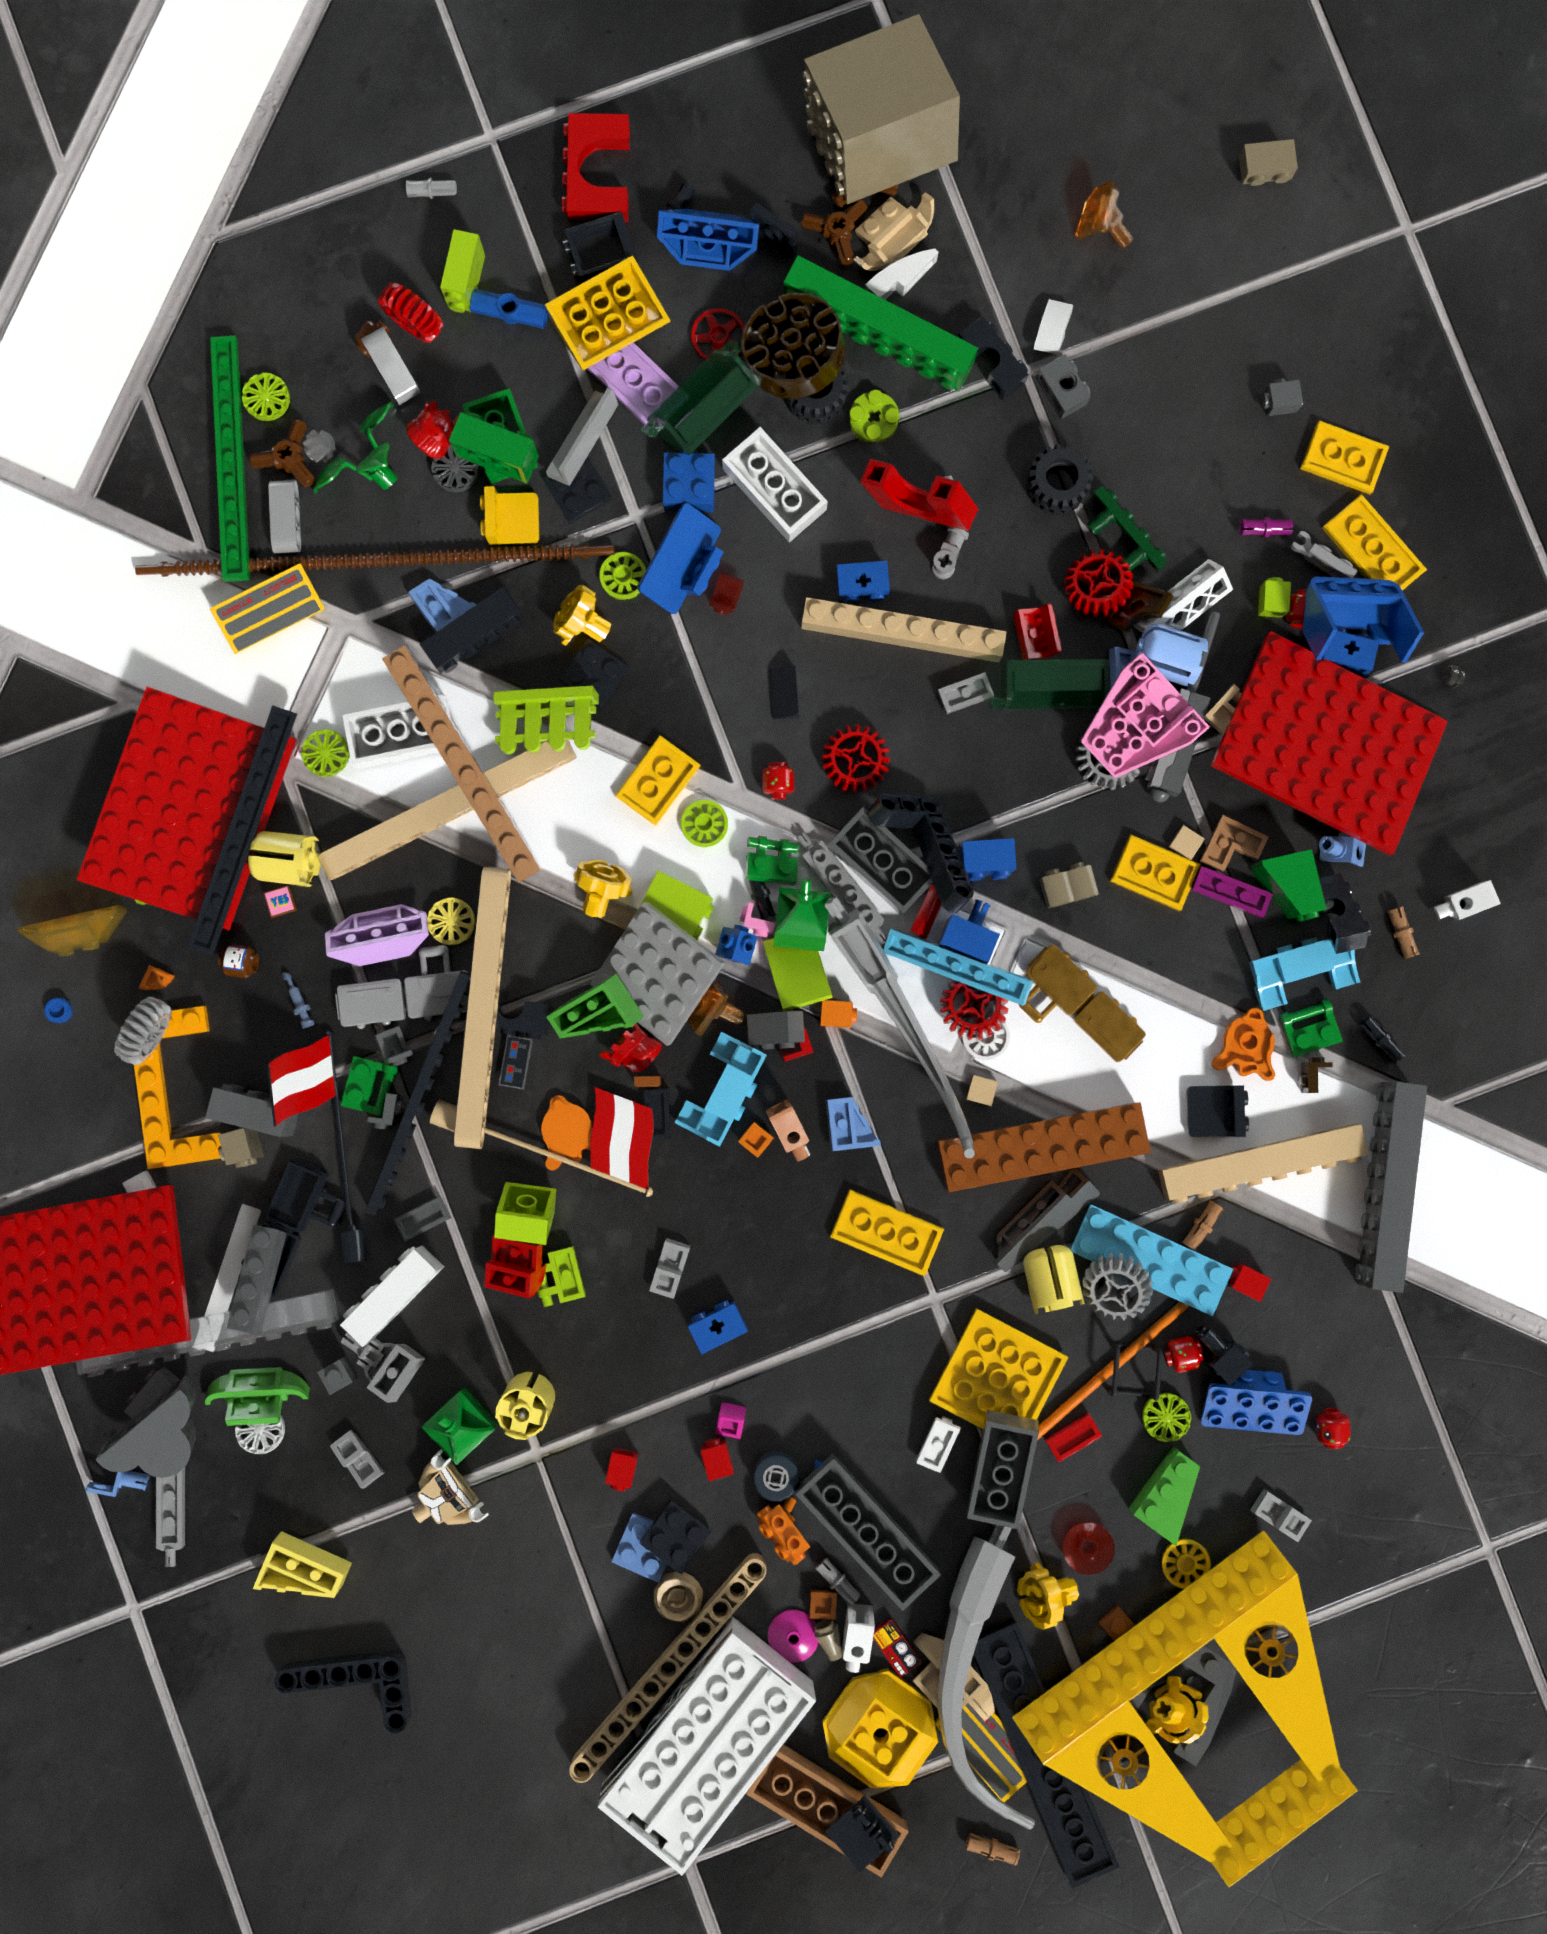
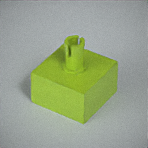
M505 1182L496 1211L494 1238L546 1245L555 1213L556 1189Z

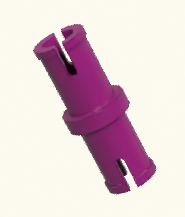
M1263 517L1262 520L1241 519L1239 523L1243 525V527H1239L1240 535L1269 537L1270 535H1291L1293 530H1289V528H1293L1292 519L1271 520L1270 517Z

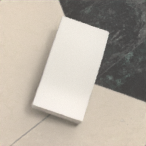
M1049 299L1034 344L1035 350L1058 355L1072 314V304Z

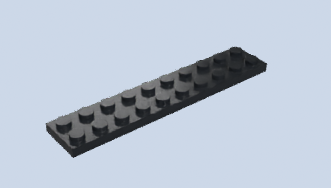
M1014 1620L979 1636L973 1654L983 1678L988 1684L996 1709L1072 1889L1119 1868L1120 1866L1088 1790L1044 1765L1012 1718L1046 1693L1018 1623Z

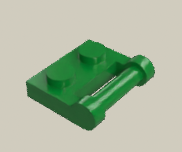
M1328 998L1320 1000L1319 1004L1292 1013L1284 1012L1279 1014V1020L1292 1057L1343 1042L1333 1014L1332 1004ZM1323 1014L1325 1019L1323 1021L1296 1030L1292 1027L1294 1022Z
M354 1056L341 1106L383 1117L386 1093L390 1092L394 1074L397 1075L399 1067ZM379 1070L383 1071L384 1075L376 1105L373 1106L369 1104Z

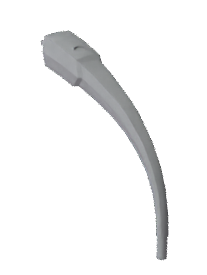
M837 896L830 898L824 904L835 921L829 925V934L869 993L875 994L924 1067L953 1120L965 1157H974L973 1140L965 1116L922 1027L897 982V973L861 912L855 909L847 913Z
M996 1525L988 1542L974 1536L950 1599L951 1613L943 1645L937 1707L944 1746L955 1773L966 1789L986 1807L1000 1816L1031 1830L1035 1823L1034 1819L1014 1810L1011 1806L993 1796L974 1775L967 1762L962 1740L961 1712L963 1696L973 1653L983 1623L990 1617L1003 1583L1015 1559V1556L1002 1550L1012 1528Z

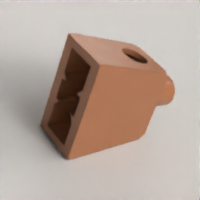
M786 1099L766 1109L765 1111L787 1153L792 1151L796 1161H801L810 1156L806 1146L809 1139L789 1100ZM796 1132L794 1136L788 1137L789 1133Z

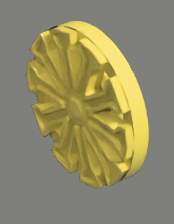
M457 898L442 899L435 903L429 911L427 918L428 930L433 938L442 944H461L470 938L475 929V914L472 908L463 900ZM444 903H448V912L443 907ZM454 903H459V906L454 912ZM464 908L468 910L467 913L459 915ZM436 909H439L443 916L435 914ZM470 918L471 923L467 924L462 922V920ZM433 919L441 921L440 923L432 925ZM443 927L441 932L436 935L435 930ZM460 928H467L468 932L464 934ZM449 931V939L444 940L443 937ZM454 932L459 935V940L454 939Z

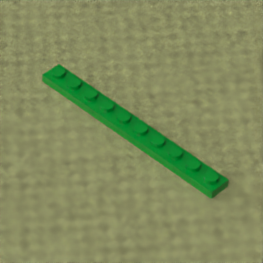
M235 335L210 337L222 580L224 582L250 580L238 339Z

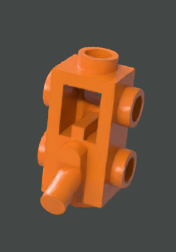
M789 1497L785 1500L782 1507L779 1504L770 1507L768 1504L757 1513L759 1518L756 1520L760 1524L759 1530L767 1539L770 1538L776 1546L774 1547L776 1554L782 1560L791 1561L793 1565H796L806 1557L804 1552L810 1548V1545L793 1524L795 1519L790 1513L796 1500Z

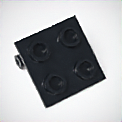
M865 1795L825 1830L859 1872L865 1869L882 1852L890 1853L895 1847L893 1843L900 1837Z

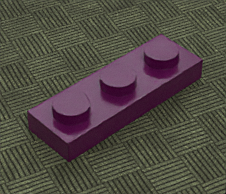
M1203 866L1199 867L1191 888L1193 892L1260 918H1264L1273 895L1270 892Z

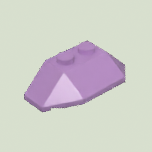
M402 904L352 914L340 922L333 930L325 933L326 954L328 957L358 966L410 956L429 935L427 914L424 911H418Z

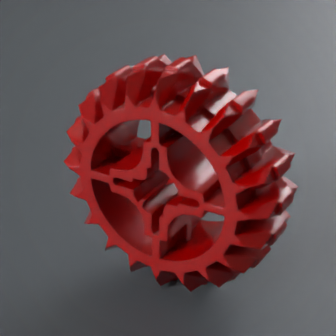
M390 283L383 289L378 303L391 320L423 342L431 343L434 338H437L443 327V322L437 312L425 300H422L410 289H406L398 283Z
M1101 549L1099 555H1095V552L1091 550L1090 557L1081 554V562L1076 560L1072 562L1073 568H1068V577L1064 580L1067 586L1065 593L1070 595L1068 597L1070 604L1075 603L1077 611L1084 607L1083 613L1085 615L1093 611V616L1097 617L1100 611H1103L1104 616H1107L1109 609L1116 613L1118 611L1117 605L1124 607L1126 604L1125 598L1131 597L1130 589L1133 588V582L1131 581L1133 573L1128 571L1129 564L1123 563L1121 556L1114 559L1113 551L1108 555H1104V550ZM1109 570L1118 577L1119 584L1114 583V580L1109 578ZM1079 582L1089 589V596L1078 587Z
M856 724L855 732H851L850 726L846 725V734H843L838 729L836 730L838 739L834 736L829 737L828 740L833 746L824 745V750L830 754H823L822 760L830 762L823 765V770L832 769L827 774V778L837 777L833 783L834 786H838L841 781L844 782L843 791L847 790L848 785H853L852 793H856L857 785H861V790L866 792V783L870 787L875 788L876 782L874 778L880 782L884 779L879 771L883 773L888 772V767L882 764L889 763L890 758L882 755L887 754L889 748H880L885 743V739L882 738L876 741L875 739L879 734L877 731L873 732L871 736L868 735L869 726L865 727L864 732H859L860 725ZM859 740L853 749L839 748L846 741ZM866 743L875 751L877 762L872 761V758L864 753ZM861 748L859 759L862 762L858 761V764H855L852 770V758L849 756L852 754L854 757V753H857L858 749ZM835 755L841 757L840 759L847 763L848 770L846 775L837 767ZM859 768L873 769L865 777L853 778L856 770Z
M951 981L948 983L950 990L944 989L942 991V995L945 998L940 999L939 1004L944 1006L940 1009V1015H947L943 1019V1023H952L949 1027L950 1032L959 1029V1038L963 1036V1033H968L967 1039L970 1041L973 1034L977 1035L978 1040H982L983 1032L986 1036L991 1037V1028L995 1031L1000 1030L999 1023H1005L1006 1018L1004 1014H1008L1009 1008L1004 1006L1008 1003V1000L988 992L977 995L971 990L977 988L956 981L957 984ZM959 993H962L964 1004L959 1007V1010L954 1011L953 1001ZM993 1001L995 1012L990 1019L986 1020L983 1009ZM970 1003H972L974 1006L979 1005L978 1010H976L974 1007L969 1008ZM972 1018L977 1024L967 1023L962 1019Z

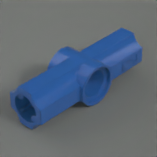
M478 289L472 292L470 300V311L472 313L502 319L504 323L512 325L520 323L544 329L547 324L548 314L543 304L518 299L511 293L500 295ZM507 306L515 307L512 312L504 311Z

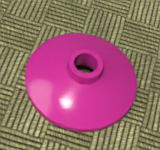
M791 1609L781 1612L772 1620L769 1626V1646L790 1663L806 1660L815 1652L819 1643L814 1636L816 1622L810 1618L809 1614L801 1610ZM793 1634L799 1638L795 1643L789 1641V1637Z

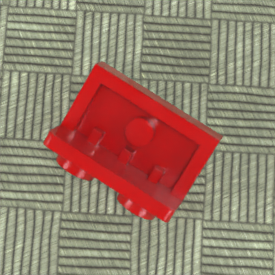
M1051 603L1039 608L1019 609L1013 612L1023 661L1049 659L1061 653V640L1058 636L1055 622L1056 617Z

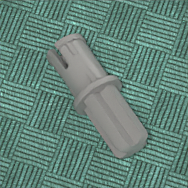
M432 178L423 181L406 180V193L408 198L424 196L430 197V199H433L434 196L456 195L457 184L454 180L433 181Z
M825 1557L820 1562V1565L818 1564L815 1567L816 1571L830 1584L829 1588L831 1590L835 1589L848 1605H853L859 1599L860 1594L845 1578L846 1574H841L829 1559Z

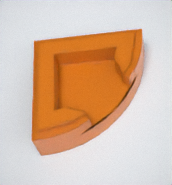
M149 965L139 989L147 991L162 989L175 976Z

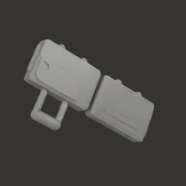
M446 945L421 948L419 956L422 975L405 978L404 987L400 979L338 986L335 997L338 1020H340L341 1025L344 1027L357 1026L359 1029L365 1028L366 1024L382 1023L384 1026H389L391 1021L404 1020L406 1018L405 1011H408L409 1018H424L426 1021L432 1020L433 1016L443 1015L460 971L451 972L449 948ZM443 955L444 973L428 975L426 957ZM469 994L468 996L462 995L459 1004L464 1006L461 1013H465L468 1010Z

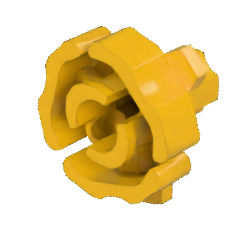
M584 585L577 586L574 591L568 594L560 606L562 608L561 611L559 610L556 613L552 623L554 627L553 632L562 637L561 643L565 646L574 635H578L581 631L601 642L609 633L612 625L594 612L596 601L594 596L596 593Z
M591 859L590 861L579 863L573 877L574 881L578 882V887L587 892L582 908L586 915L602 918L605 916L609 899H618L619 896L626 897L632 895L633 891L630 888L632 878L628 876L625 869L616 864H611L609 867L607 866L608 862L604 860Z
M1039 1562L1034 1563L1030 1567L1031 1571L1026 1572L1025 1576L1019 1579L1017 1592L1020 1596L1025 1594L1030 1596L1019 1600L1020 1607L1026 1618L1030 1619L1036 1628L1044 1630L1056 1626L1057 1622L1063 1619L1064 1607L1071 1605L1072 1601L1078 1599V1585L1073 1578L1069 1579L1066 1577L1056 1580L1054 1576H1049L1048 1570L1043 1569Z
M1168 1676L1167 1685L1155 1691V1696L1158 1699L1149 1703L1150 1719L1145 1724L1152 1734L1158 1733L1170 1743L1178 1744L1181 1742L1190 1744L1202 1736L1206 1729L1208 1705L1205 1702L1196 1701L1198 1714L1195 1718L1194 1706L1183 1692H1188L1194 1699L1198 1700L1202 1698V1694L1191 1686L1183 1685L1178 1676ZM1188 1728L1190 1729L1188 1734L1181 1737H1175L1170 1734V1732L1181 1733Z

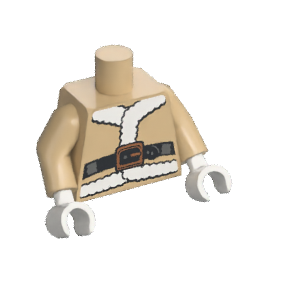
M439 1450L425 1466L420 1478L419 1488L421 1490L417 1496L422 1503L412 1510L414 1517L419 1523H422L430 1516L433 1517L437 1524L445 1522L448 1525L466 1524L472 1521L480 1522L489 1515L488 1513H481L479 1509L484 1505L483 1502L476 1505L479 1499L454 1466L451 1458L444 1460L441 1457L443 1450Z

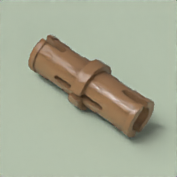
M1404 907L1387 911L1395 931L1393 936L1398 940L1403 959L1419 955L1420 953L1412 935L1414 929L1409 926Z
M1210 1200L1199 1219L1195 1218L1193 1221L1194 1226L1182 1243L1196 1252L1207 1233L1211 1234L1213 1231L1212 1226L1224 1209Z
M973 1833L968 1834L965 1850L987 1856V1859L991 1861L996 1859L1014 1866L1018 1864L1020 1848L998 1842V1839L995 1838L990 1840Z

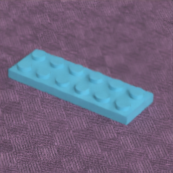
M1091 1204L1070 1248L1073 1253L1090 1261L1094 1260L1097 1262L1101 1255L1108 1259V1255L1111 1252L1115 1258H1118L1121 1253L1124 1259L1127 1260L1133 1256V1263L1141 1261L1142 1269H1148V1277L1152 1278L1151 1287L1154 1290L1213 1316L1233 1271L1232 1268Z

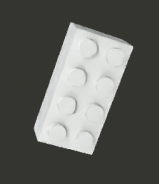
M761 427L722 459L723 470L789 543L827 510L828 501Z
M443 694L437 695L450 717L447 699ZM408 701L342 715L351 764L357 769L439 753Z
M423 1245L418 1248L414 1246L411 1249L408 1248L398 1258L401 1263L398 1266L390 1267L379 1278L382 1283L371 1286L361 1296L364 1301L353 1305L343 1315L345 1320L340 1326L362 1347L370 1343L444 1268Z

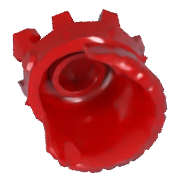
M431 401V403L426 402L423 410H420L417 418L407 423L406 432L418 449L431 458L440 459L445 456L447 449L451 445L449 439L459 416L452 421L449 417L451 411L447 408L441 411L437 409L438 403Z
M636 1023L632 1027L634 1031L626 1030L616 1044L614 1043L611 1046L613 1054L607 1051L599 1052L601 1058L609 1060L612 1065L617 1067L624 1065L632 1073L645 1070L663 1046L662 1042L648 1037V1034Z

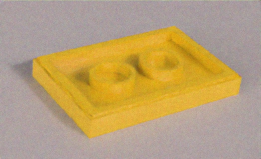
M1318 421L1300 469L1370 495L1373 493L1389 446Z
M659 735L615 797L654 826H657L701 765Z
M1130 834L1110 882L1181 911L1200 864Z

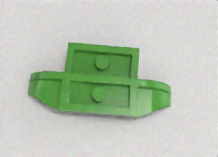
M282 1367L230 1370L229 1374L219 1377L209 1385L205 1397V1405H210L213 1399L224 1398L225 1403L228 1404L225 1417L227 1426L279 1423L282 1402L288 1400V1395H298L303 1400L309 1399L310 1387L299 1376L284 1371Z

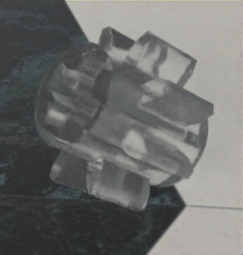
M312 430L306 435L307 439L303 444L305 445V453L310 459L316 462L322 459L326 462L333 457L332 452L336 450L334 447L335 441L328 432L321 430L317 433L315 430Z

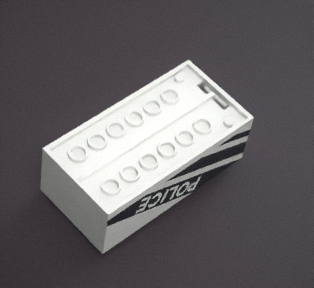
M731 1616L603 1781L598 1808L680 1875H683L814 1705L816 1697L813 1681L736 1618Z

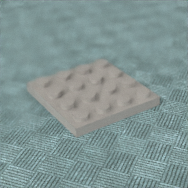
M643 902L590 985L595 986L612 975L617 974L644 1016L638 1023L668 1046L672 1044L725 965V962L649 902Z

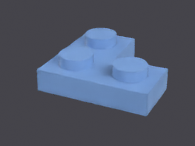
M633 1512L614 1554L612 1563L659 1583L667 1564L639 1544V1541L654 1521Z

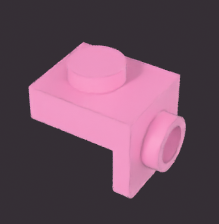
M749 902L748 907L743 906L740 921L744 922V927L753 930V935L767 938L768 934L774 933L776 923L752 918L754 902Z

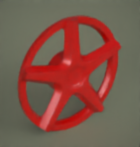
M715 308L705 311L695 320L692 326L691 342L694 350L702 359L712 364H722L734 360L743 350L741 344L732 339L729 333L739 323L743 336L745 326L743 321L737 314L727 309ZM712 313H726L732 316L733 319L725 325L718 324ZM706 316L710 328L709 332L695 335L697 325ZM696 342H710L712 344L711 357L704 354ZM724 345L736 350V352L728 357L718 358Z

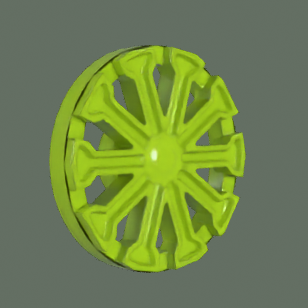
M272 373L254 375L244 385L242 390L244 407L251 416L258 420H275L281 417L288 409L290 403L289 389L280 377ZM264 379V385H263V387H262L261 383L259 382V380ZM270 380H275L270 386ZM255 384L258 390L251 388V386ZM280 385L283 386L282 389L276 390ZM248 393H251V394L255 395V396L247 397ZM279 396H285V399L283 400L277 398ZM256 402L252 407H249L250 403ZM276 404L281 405L280 410L275 408ZM262 407L261 413L257 414V411ZM269 408L272 410L271 415H267V410Z
M618 552L615 555L609 556L603 562L600 569V582L603 589L608 595L619 600L636 597L640 592L638 589L633 591L630 584L638 587L640 582L633 578L643 577L646 572L645 565L636 555L628 552ZM620 557L624 558L623 565L619 562ZM631 559L634 560L635 563L629 567V561ZM611 561L614 562L616 568L611 567L609 563ZM638 567L642 569L640 572H633ZM604 571H609L613 575H604ZM606 581H613L609 586L605 584ZM619 585L618 592H612V590ZM624 586L628 591L626 595H623Z
M328 729L317 730L310 734L303 742L302 761L306 768L317 776H335L342 772L349 762L348 743L344 737L335 731ZM323 734L325 735L324 743L320 739V735ZM334 735L335 739L330 743V736ZM313 739H315L318 747L311 744L310 742ZM339 742H342V747L335 748ZM309 748L316 752L307 754V749ZM337 753H345V757L337 756ZM316 758L311 764L308 763L309 759ZM335 760L340 762L339 768L335 766ZM321 763L320 770L316 771L315 768ZM327 764L331 768L330 772H326Z
M699 800L690 804L685 809L681 818V829L685 838L690 843L698 847L708 848L724 839L728 830V817L724 809L716 802ZM703 805L708 806L706 813L703 812ZM694 807L698 809L699 815L692 812ZM717 808L718 812L711 816L712 809ZM690 816L695 821H686V817ZM720 816H723V821H714ZM686 827H695L689 832L686 831ZM714 827H723V832H719ZM699 832L697 840H693L692 836ZM710 832L715 834L718 838L716 840H712ZM704 834L706 835L707 843L701 842Z
M1160 1393L1159 1400L1156 1401L1160 1408L1157 1409L1152 1404L1155 1400L1150 1398L1142 1412V1421L1146 1431L1158 1441L1172 1442L1179 1440L1190 1428L1192 1418L1186 1402L1175 1394ZM1165 1397L1168 1398L1166 1406L1163 1403V1398ZM1174 1400H1177L1178 1404L1172 1409ZM1182 1408L1185 1409V1413L1176 1414ZM1148 1411L1154 1412L1155 1416H1147ZM1186 1419L1185 1424H1182L1177 1420ZM1149 1422H1157L1152 1427L1148 1426ZM1173 1425L1181 1429V1431L1178 1434L1176 1433V1430ZM1162 1427L1160 1435H1156V1431ZM1168 1428L1170 1430L1171 1437H1166Z

